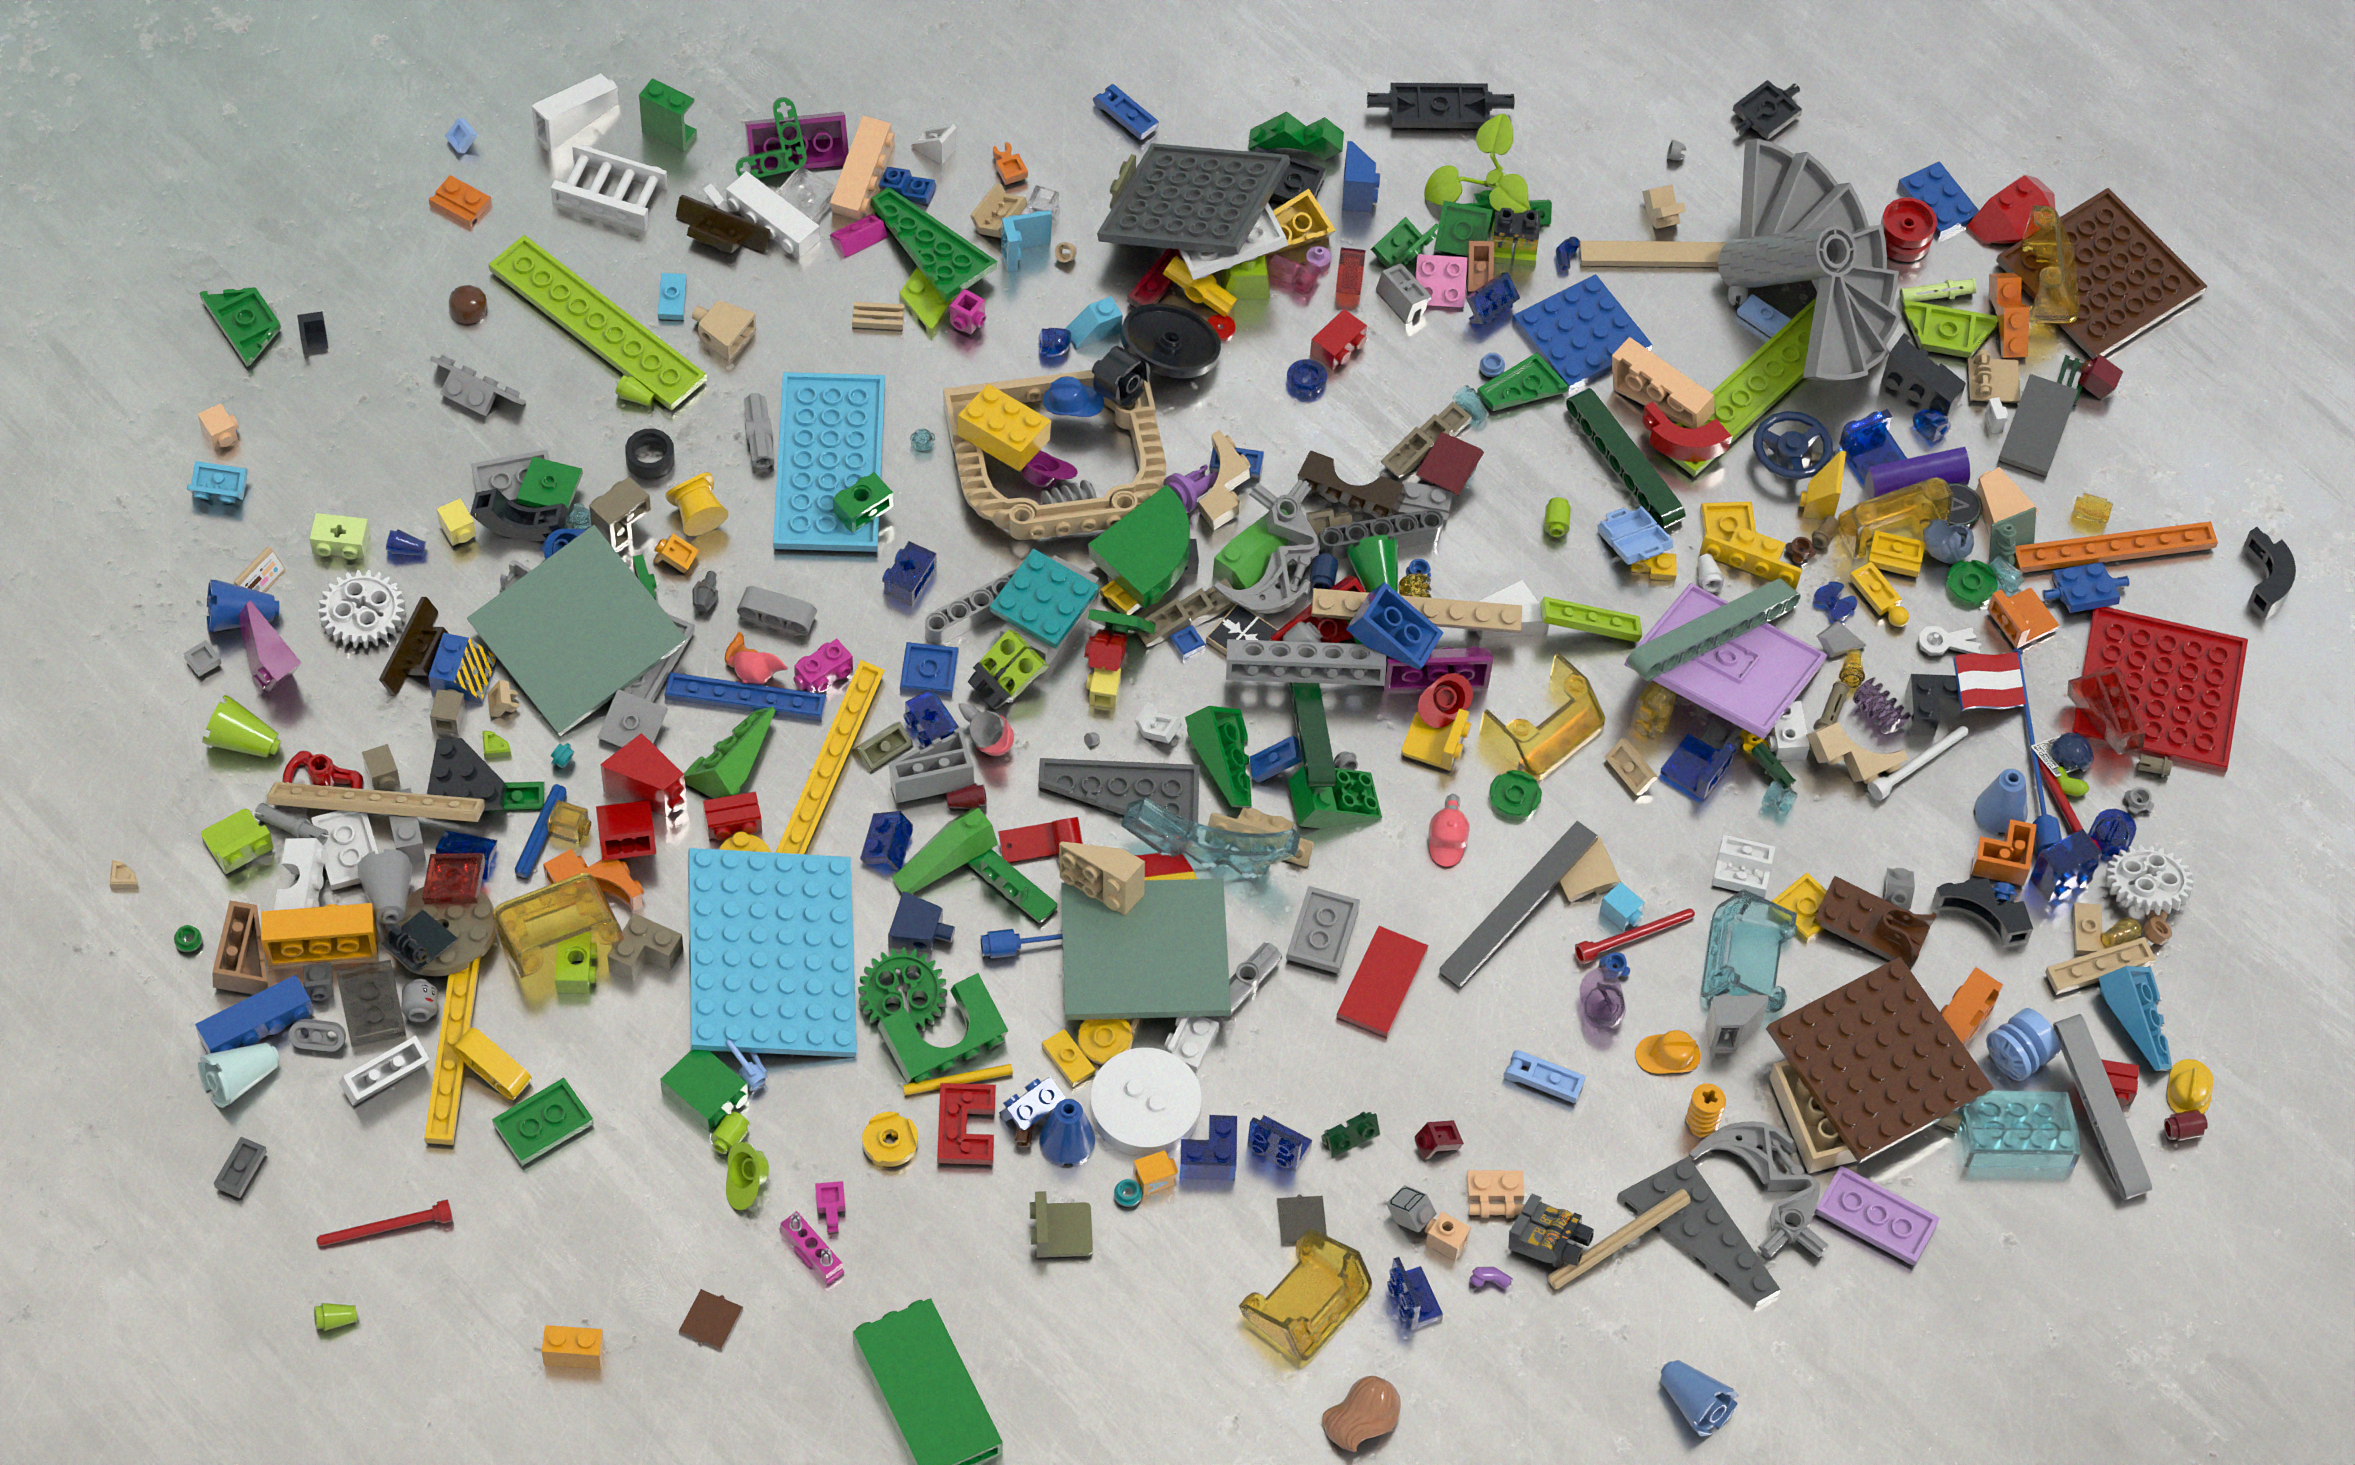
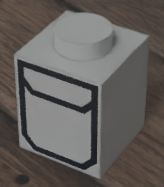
M1406 1185L1386 1203L1397 1224L1418 1233L1437 1214L1427 1194Z

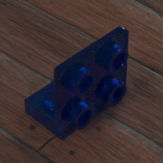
M1687 734L1661 767L1660 773L1704 800L1732 764L1736 747L1727 742L1722 749L1717 748L1715 750L1692 735Z
M1263 1115L1261 1120L1253 1117L1250 1121L1247 1146L1256 1154L1266 1155L1274 1159L1281 1167L1291 1168L1296 1171L1310 1149L1312 1139Z
M1393 1258L1387 1286L1391 1296L1396 1297L1400 1304L1398 1310L1403 1322L1407 1321L1412 1330L1442 1319L1443 1313L1422 1267L1419 1266L1405 1271L1400 1258Z

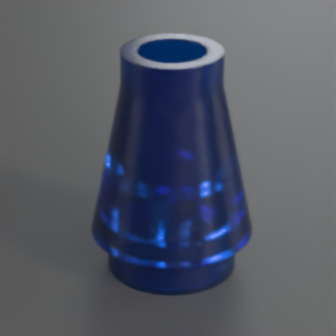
M399 529L397 531L390 530L386 550L391 551V554L423 556L426 541L420 540Z

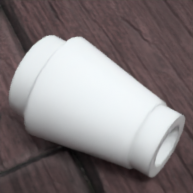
M1701 555L1698 558L1699 585L1710 593L1717 592L1722 589L1725 578L1712 555Z

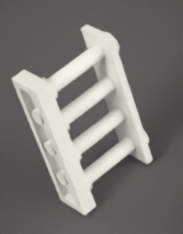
M574 143L572 151L573 161L576 164L565 183L554 180L551 186L552 203L646 231L649 225L648 208H645L655 187L667 189V171L657 166H649L593 149L587 145ZM585 166L599 169L589 190L576 187ZM609 173L622 176L612 197L599 194ZM632 180L645 183L636 204L622 201Z

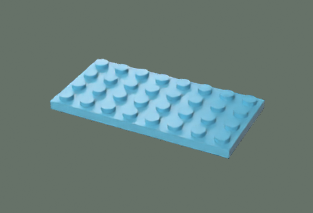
M783 372L773 549L878 552L879 516L851 533L833 513V498L839 491L846 490L856 484L861 477H867L875 472L881 478L885 375Z

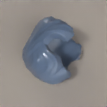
M1933 519L1930 521V525L1923 530L1924 543L1932 557L1952 564L1963 560L1971 554L1974 547V536L1968 527L1960 523L1948 526V522L1945 519Z

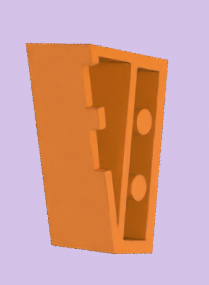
M1977 967L1974 968L1964 984L1956 990L1950 1004H1946L1940 1011L1964 1047L1994 1010L2003 987L2002 983Z

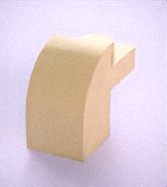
M1673 184L1642 191L1647 214L1655 228L1658 229L1681 223L1679 213L1686 212L1684 202L1676 203Z

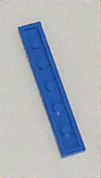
M669 672L664 694L666 700L751 712L773 706L776 710L774 715L821 722L826 704V694Z

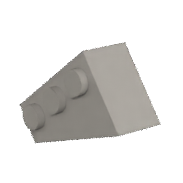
M961 727L955 729L954 734L942 740L940 738L933 740L932 745L921 751L917 748L889 763L890 784L896 803L948 793L974 784V766Z

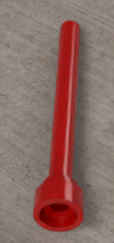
M2037 755L2039 770L2078 841L2077 852L2083 861L2097 857L2101 852L2098 843L2086 835L2056 777Z
M1688 908L1596 943L1593 941L1588 942L1587 940L1575 944L1576 956L1581 964L1594 961L1600 952L1690 920L1695 916V912L1693 909Z
M449 1200L438 1201L437 1205H433L432 1209L319 1235L316 1243L319 1246H325L435 1220V1222L441 1221L442 1224L452 1222L453 1218Z

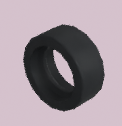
M654 428L635 432L629 437L625 445L626 464L633 474L644 479H656L664 476L671 470L674 464V444L670 436ZM645 445H656L665 450V456L656 462L645 463L635 458V451Z

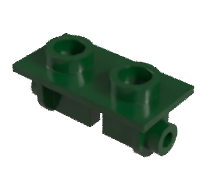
M1361 1112L1359 1115L1346 1121L1347 1127L1339 1124L1329 1130H1325V1134L1321 1135V1139L1325 1145L1329 1144L1331 1157L1334 1158L1380 1135L1377 1114Z

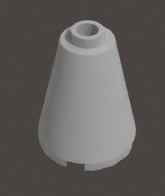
M384 849V853L375 854V851L370 852L358 864V878L369 902L373 905L374 913L379 922L387 925L396 924L404 917L413 871L408 855L399 850Z

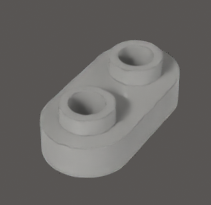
M300 1019L290 1028L289 1039L298 1048L333 1052L344 1044L346 1032L336 1022ZM302 1028L309 1031L308 1036H304L301 1033ZM328 1032H334L337 1038H330Z

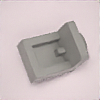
M1887 868L1884 900L1900 908L1910 910L1915 889L1914 872L1908 871L1905 868Z

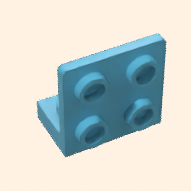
M1050 210L1002 218L1001 251L1008 272L1018 270V260L1022 259L1020 249L1051 243L1052 214Z

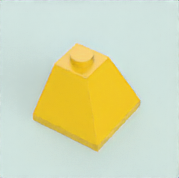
M1840 451L1809 481L1806 492H1801L1799 506L1804 507L1802 517L1823 520L1825 516H1835L1841 495L1846 451Z

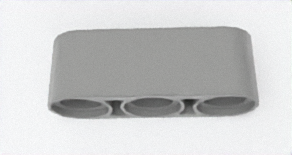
M748 586L738 605L737 613L746 620L804 636L810 630L817 609L809 602L760 587Z

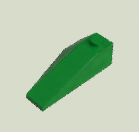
M1207 706L1186 716L1187 732L1191 742L1230 805L1239 808L1252 807L1251 783L1245 769V765L1249 764V755L1244 752V744L1248 742V734L1241 709Z

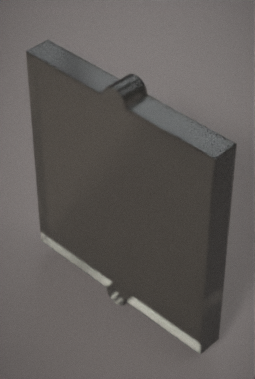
M1298 1194L1297 1197L1277 1198L1281 1245L1301 1244L1306 1246L1307 1243L1327 1242L1323 1195L1303 1197L1301 1194Z

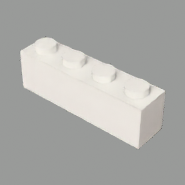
M746 171L726 188V202L731 210L740 213L748 221L770 229L769 239H774L781 244L786 252L793 253L796 257L801 258L820 241L818 224Z

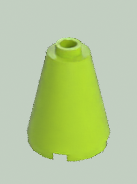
M224 695L225 703L219 702L206 727L211 732L209 737L203 736L202 743L268 758L270 754L275 755L281 744V740L278 739L279 733L232 697Z

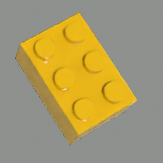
M987 384L958 414V436L1019 472L1050 440V419L990 384Z

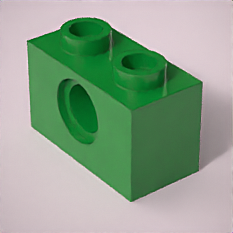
M875 472L867 477H861L856 484L846 490L839 491L833 498V513L851 533L894 507L893 491Z

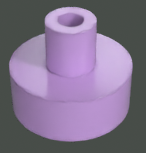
M1321 246L1309 249L1306 255L1307 267L1313 272L1326 271L1331 265V253L1329 250Z

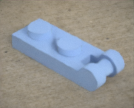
M1515 1050L1510 1058L1512 1063L1510 1066H1507L1504 1072V1077L1507 1080L1521 1082L1576 1103L1586 1079L1585 1075L1523 1051ZM1522 1066L1530 1067L1528 1072L1522 1070Z

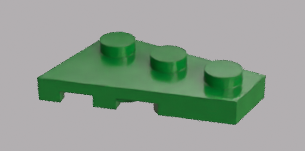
M1536 352L1479 387L1477 395L1492 411L1565 393L1568 391V385Z

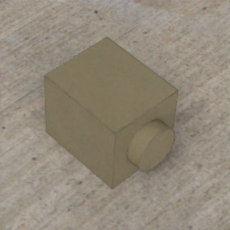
M437 689L430 714L432 730L459 733L466 708L464 693H459L452 689Z
M388 744L362 752L364 765L374 790H387L400 783L398 769Z

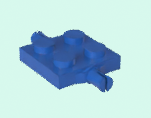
M2099 562L2053 570L2052 579L2056 588L2043 590L2042 596L2044 601L2059 598L2066 604L2069 612L2072 613L2118 605L2120 595L2116 588L2128 587L2130 582L2127 575L2112 578L2103 563Z

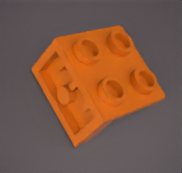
M2027 588L2011 597H2007L2002 589L1992 594L1987 610L2015 648H2019L2058 629V622L2032 588Z

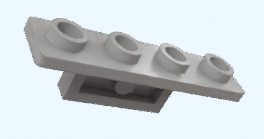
M441 354L440 359L434 356L430 358V361L450 370L440 394L484 416H487L497 394L521 405H524L526 402L519 398L520 392L507 386L503 390L497 387L498 381L484 376L482 380L475 376L477 371L464 365L460 369L454 366L455 360Z

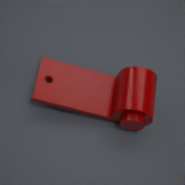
M1078 817L998 831L1002 858L1008 863L1059 854V844L1061 842L1083 844Z

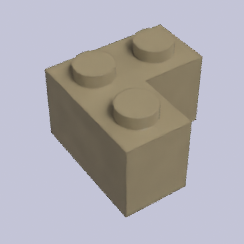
M628 476L622 482L615 483L611 490L603 496L596 497L589 505L591 526L595 525L614 550L617 551L632 539L631 524L651 510L650 495Z
M633 913L607 955L609 972L634 982L646 961L671 971L684 950L682 934Z

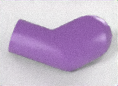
M1494 1266L1476 1267L1472 1271L1473 1275L1470 1277V1282L1477 1287L1483 1286L1486 1280L1494 1282L1505 1290L1509 1288L1513 1281L1512 1277Z

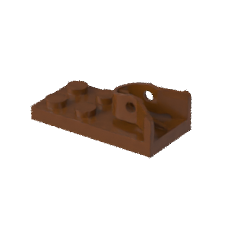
M1834 876L1813 923L1890 961L1901 957L1911 970L1919 957L1921 947L1937 915L1934 912L1932 914H1914Z

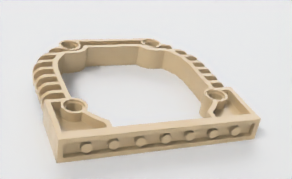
M1092 370L944 388V409L953 452H955L963 494L969 506L983 519L991 520L995 526L1009 530L1010 535L1018 540L1041 539L1083 532L1089 533L1110 528L1159 491L1166 478V458L1155 416L1156 409L1149 380L1148 382H1143L1141 386L1144 390L1143 393L1130 406L1117 405L1104 397L1105 405L1115 411L1116 424L1121 428L1130 430L1139 465V472L1134 481L1129 484L1112 487L1104 497L1039 505L1034 500L1028 498L1007 499L993 488L987 475L982 449L957 435L958 414L987 384L1021 403L1037 402L1043 400L1044 394L1050 388L1051 382L1060 377H1074L1082 385L1093 387L1094 374Z

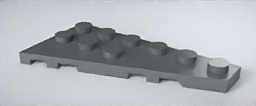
M1040 758L1039 787L1194 839L1198 837L1200 765Z
M1689 1156L1618 1193L1617 1198L1623 1203L1627 1202L1637 1210V1214L1642 1215L1680 1189H1684L1691 1198L1690 1203L1657 1224L1656 1226L1660 1228V1232L1693 1258L1696 1256L1707 1265L1706 1268L1712 1273L1719 1274L1729 1282L1731 1288L1755 1307L1779 1295L1781 1289Z

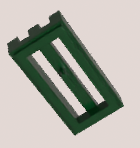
M2065 355L2057 383L2062 384L2066 368L2070 366L2072 369L2066 386L2072 387L2076 370L2080 369L2084 363L2079 362V358L2071 360L2070 356ZM2079 383L2076 387L2078 392L2073 405H2077L2082 385Z

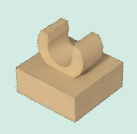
M499 680L487 693L490 716L500 717L505 711L514 712L519 707L518 703L511 702L518 695V692L510 689L508 681Z

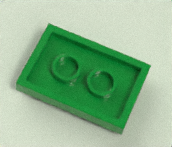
M564 1077L492 1119L494 1127L522 1166L594 1124L593 1117Z

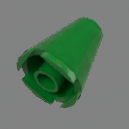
M1388 535L1371 536L1359 540L1360 545L1354 548L1353 544L1348 546L1346 549L1348 557L1366 593L1372 592L1384 582L1398 593V541L1396 537L1393 536V539L1389 540Z

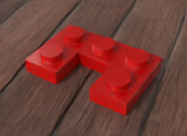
M940 1083L937 1163L993 1165L994 1135L966 1134L967 1114L995 1115L996 1085Z

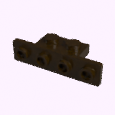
M686 195L679 197L676 218L691 223L688 227L687 236L694 238L699 243L709 244L726 253H733L742 244L760 252L767 250L770 229Z
M427 597L420 598L379 678V681L391 695H397L407 675L428 676L443 633H448L444 627H432L438 615V610Z

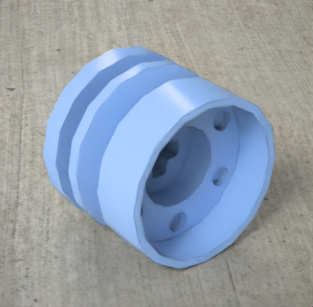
M2030 1008L2020 1010L2008 1020V1023L2000 1025L1996 1030L1990 1032L1986 1038L1988 1051L1996 1065L2007 1076L2017 1081L2028 1078L2031 1073L2038 1070L2039 1066L2045 1065L2059 1055L2061 1050L2060 1041L2051 1024L2040 1013Z

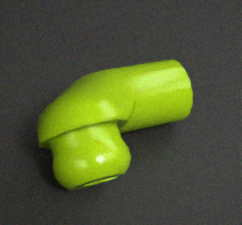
M2064 767L2057 768L2061 776L2056 777L2064 794L2078 797L2084 796L2089 792L2087 782L2069 778Z

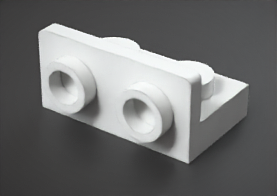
M1204 1016L1177 1017L1175 1023L1177 1029L1174 1034L1170 1033L1168 1035L1164 1048L1167 1049V1052L1183 1060L1192 1071L1197 1072L1219 1028V1023Z

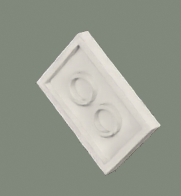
M338 810L312 817L313 825L326 829L329 833L327 836L321 835L328 837V840L323 845L328 854L327 862L324 866L331 890L361 883L358 878L359 862L370 852L375 851V854H379L367 813Z

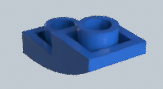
M894 167L886 168L878 185L882 190L890 187L907 200L926 205L929 204L937 187L933 179L913 177L910 170Z

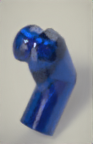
M1575 236L1565 239L1556 248L1557 264L1560 271L1570 269L1569 257L1580 247V240Z

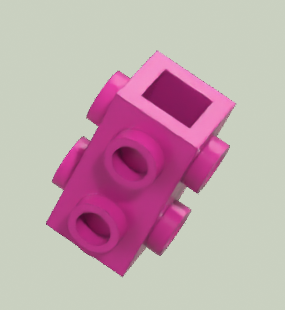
M837 638L830 643H824L816 652L802 657L794 665V682L801 691L821 693L830 684L838 679L846 678L853 670V656Z

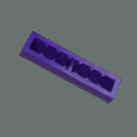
M1965 447L1870 466L1864 485L1872 504L1934 492L1939 487L1949 483L1967 485L1970 480L1968 453Z

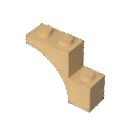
M1220 430L1211 435L1212 446L1220 461L1219 474L1209 493L1198 501L1199 512L1213 530H1216L1239 514L1240 500L1232 489L1250 478L1249 468L1251 467L1247 458L1243 454L1239 455L1234 449L1236 446L1229 435L1224 436Z
M1839 722L1827 724L1806 734L1818 763L1828 762L1829 765H1833L1844 760L1853 782L1863 780L1864 784L1870 783L1879 777L1878 773L1886 771L1888 774L1901 768L1900 763L1908 760L1905 750L1880 754L1858 746L1846 735Z

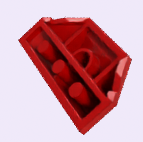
M2023 175L1992 196L1970 221L1966 229L1983 245L1991 244V242H2020L2056 217L2055 194L2038 178Z

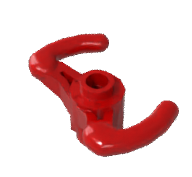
M299 751L291 758L285 767L282 779L284 783H292L296 768L299 765H304L307 769L311 785L333 786L335 783H350L351 788L361 789L363 784V776L358 771L339 768L326 755L316 754L313 756L309 751Z

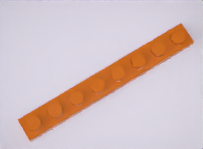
M2209 521L2015 546L2016 550L2013 556L2018 573L2213 549L2216 548L2218 541L2212 523Z

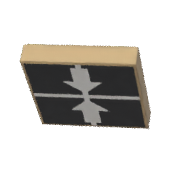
M1236 604L1207 635L1206 642L1226 655L1227 639L1272 641L1270 637L1278 629L1248 609Z

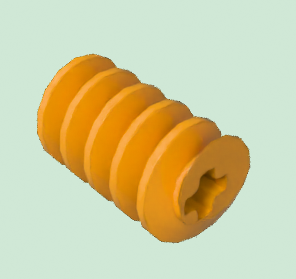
M1704 1083L1698 1085L1692 1093L1686 1114V1122L1693 1135L1708 1137L1718 1131L1726 1106V1097L1724 1092L1716 1085Z

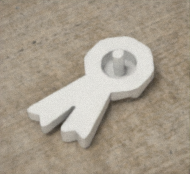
M1927 626L1920 632L1918 637L1920 649L1928 653L1929 656H1941L1948 649L1966 654H1980L1979 648L1981 643L1975 642L1977 636L1973 634V628L1948 633L1939 626Z

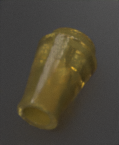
M1854 648L1846 652V658L1839 673L1841 682L1846 683L1849 688L1860 686L1865 679L1862 652Z
M2124 917L2110 929L2101 933L2100 940L2106 948L2130 942L2141 936V927L2134 918Z

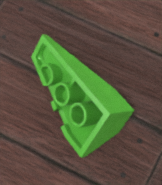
M1280 509L1283 514L1288 515L1285 510ZM1267 513L1233 538L1214 557L1213 575L1220 580L1226 578L1235 590L1251 588L1257 584L1265 574L1271 554L1279 546H1287L1289 542L1288 539L1268 533L1265 518L1268 515Z
M774 707L755 710L732 730L733 736H729L723 741H718L713 746L715 751L706 759L703 756L699 757L684 772L685 784L713 799L736 795L740 791L739 787L746 781L776 711Z
M979 808L970 809L949 821L892 877L893 882L902 893L904 891L912 894L997 846L998 842L991 822Z

